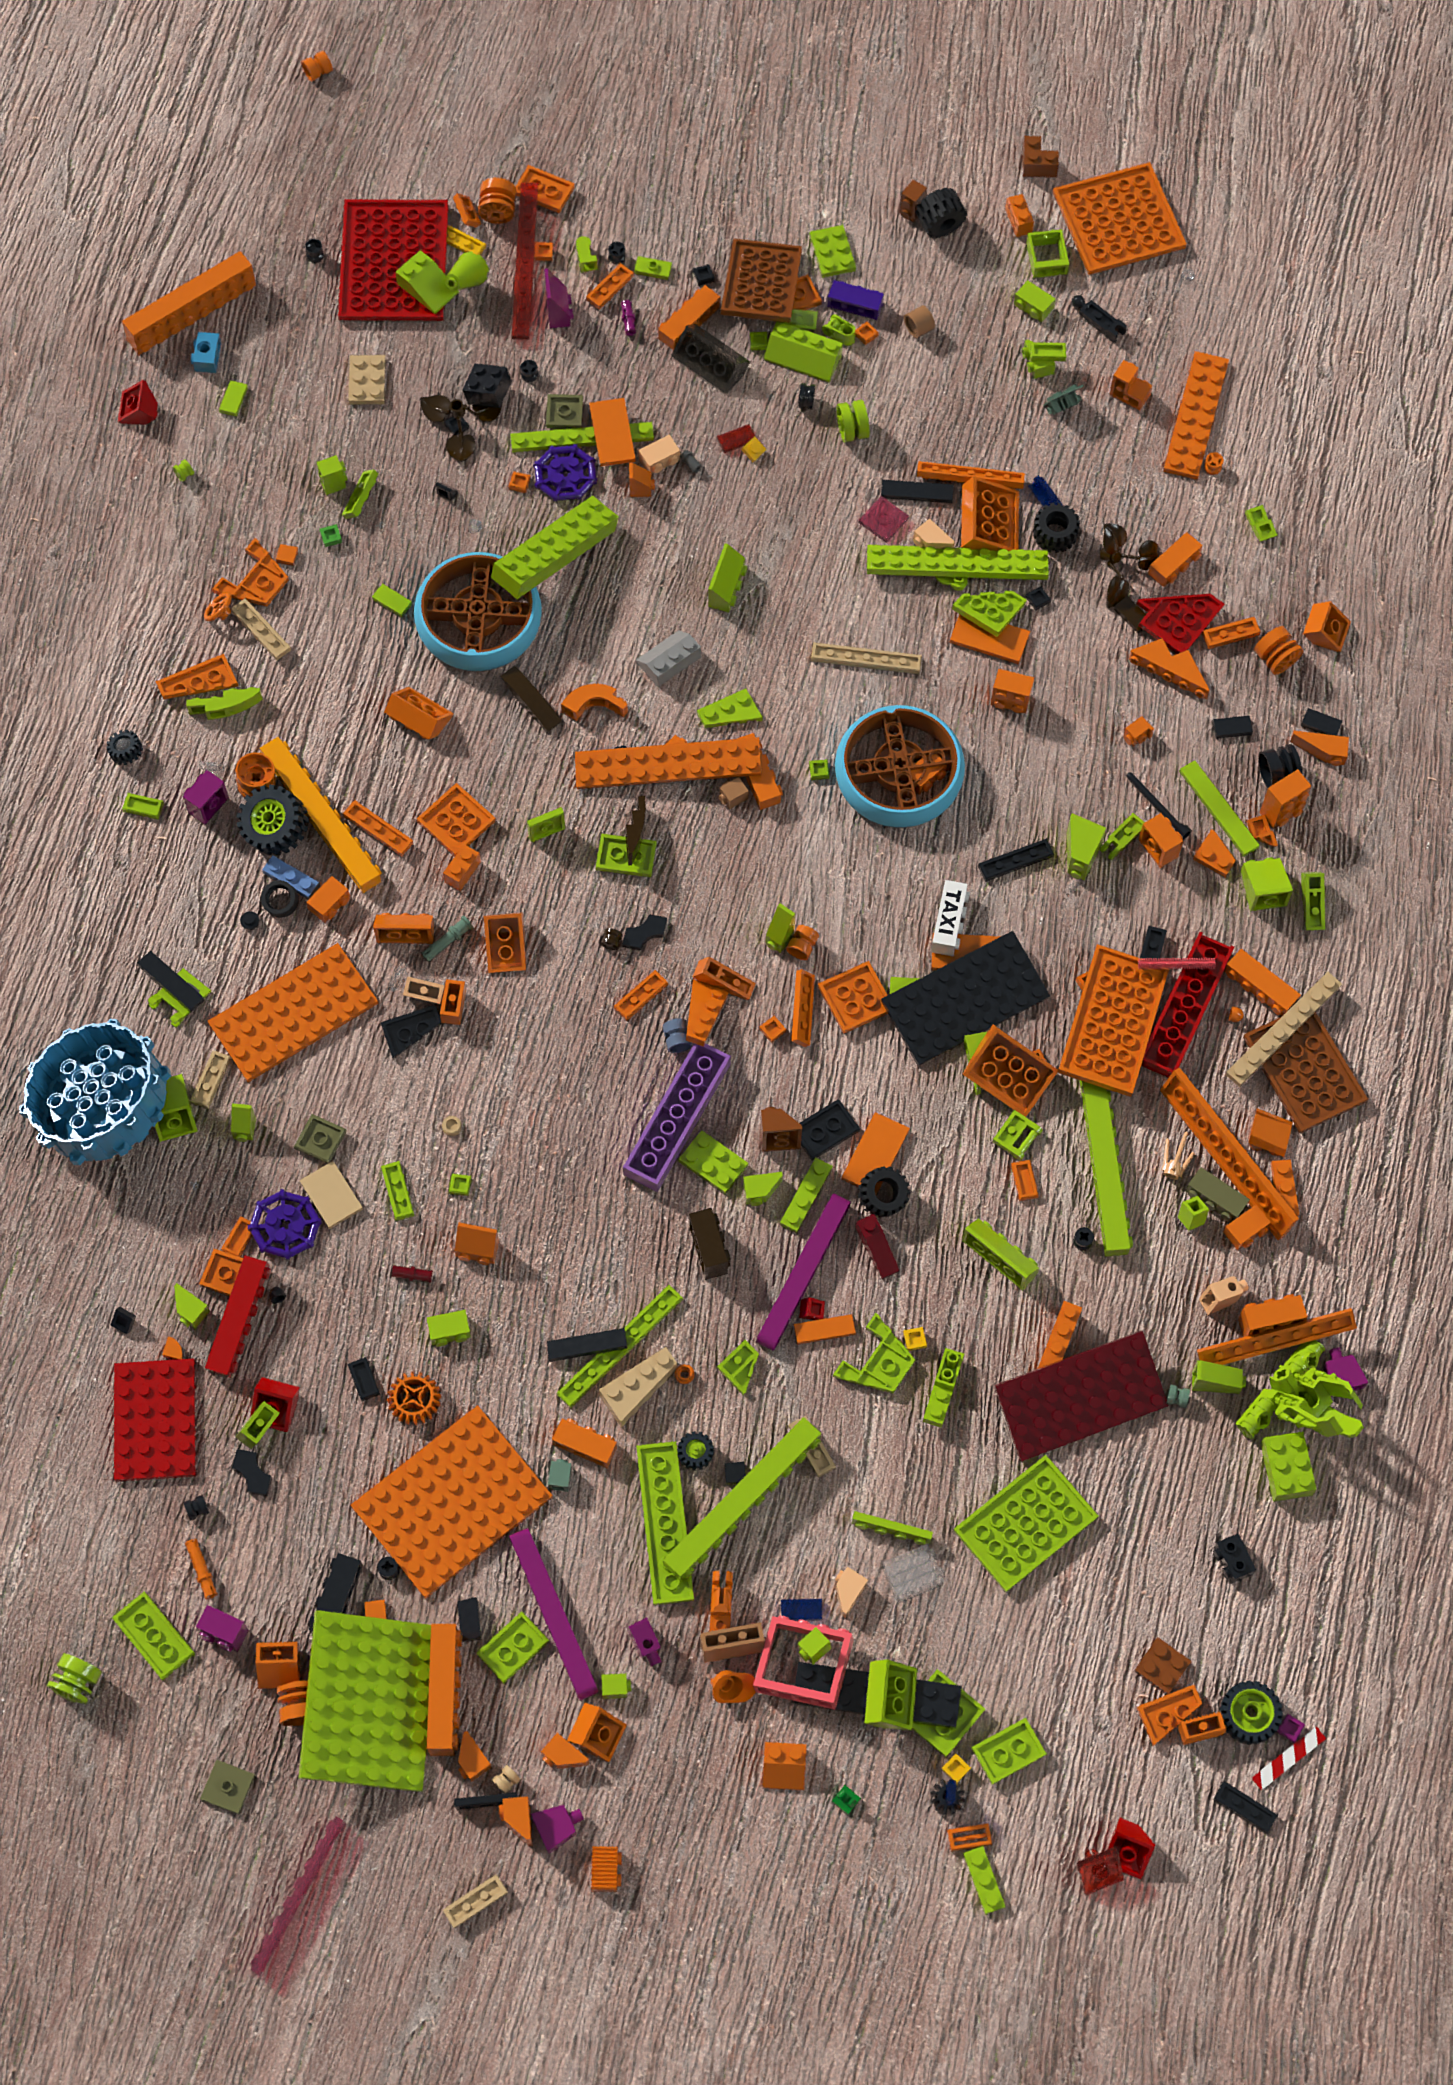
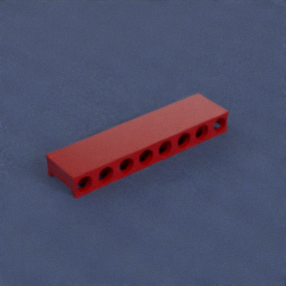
M1199 932L1187 958L1188 960L1189 958H1193V960L1194 958H1198V960L1199 958L1200 960L1201 958H1205V960L1206 958H1210V960L1215 958V969L1213 967L1212 969L1211 967L1210 969H1206V967L1205 969H1201V967L1200 969L1199 967L1198 969H1194V967L1193 969H1189V967L1187 969L1186 967V969L1183 968L1149 1038L1141 1064L1142 1067L1167 1078L1170 1077L1174 1070L1180 1067L1235 946H1227Z

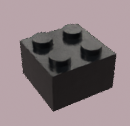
M474 363L462 391L469 405L500 408L512 380L507 367Z

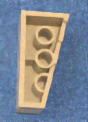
M667 1347L599 1389L601 1399L621 1428L652 1397V1394L672 1376L677 1368V1362Z

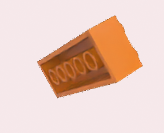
M431 1624L427 1750L430 1756H455V1750H459L458 1734H456V1729L460 1728V1717H458L456 1709H460V1696L457 1688H461V1675L458 1667L462 1666V1655H460L458 1647H462V1634L456 1624Z

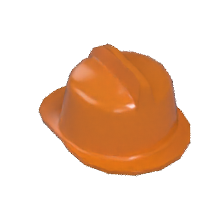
M730 1670L719 1672L710 1680L714 1700L718 1703H742L748 1701L756 1693L753 1686L755 1677L748 1673H734Z

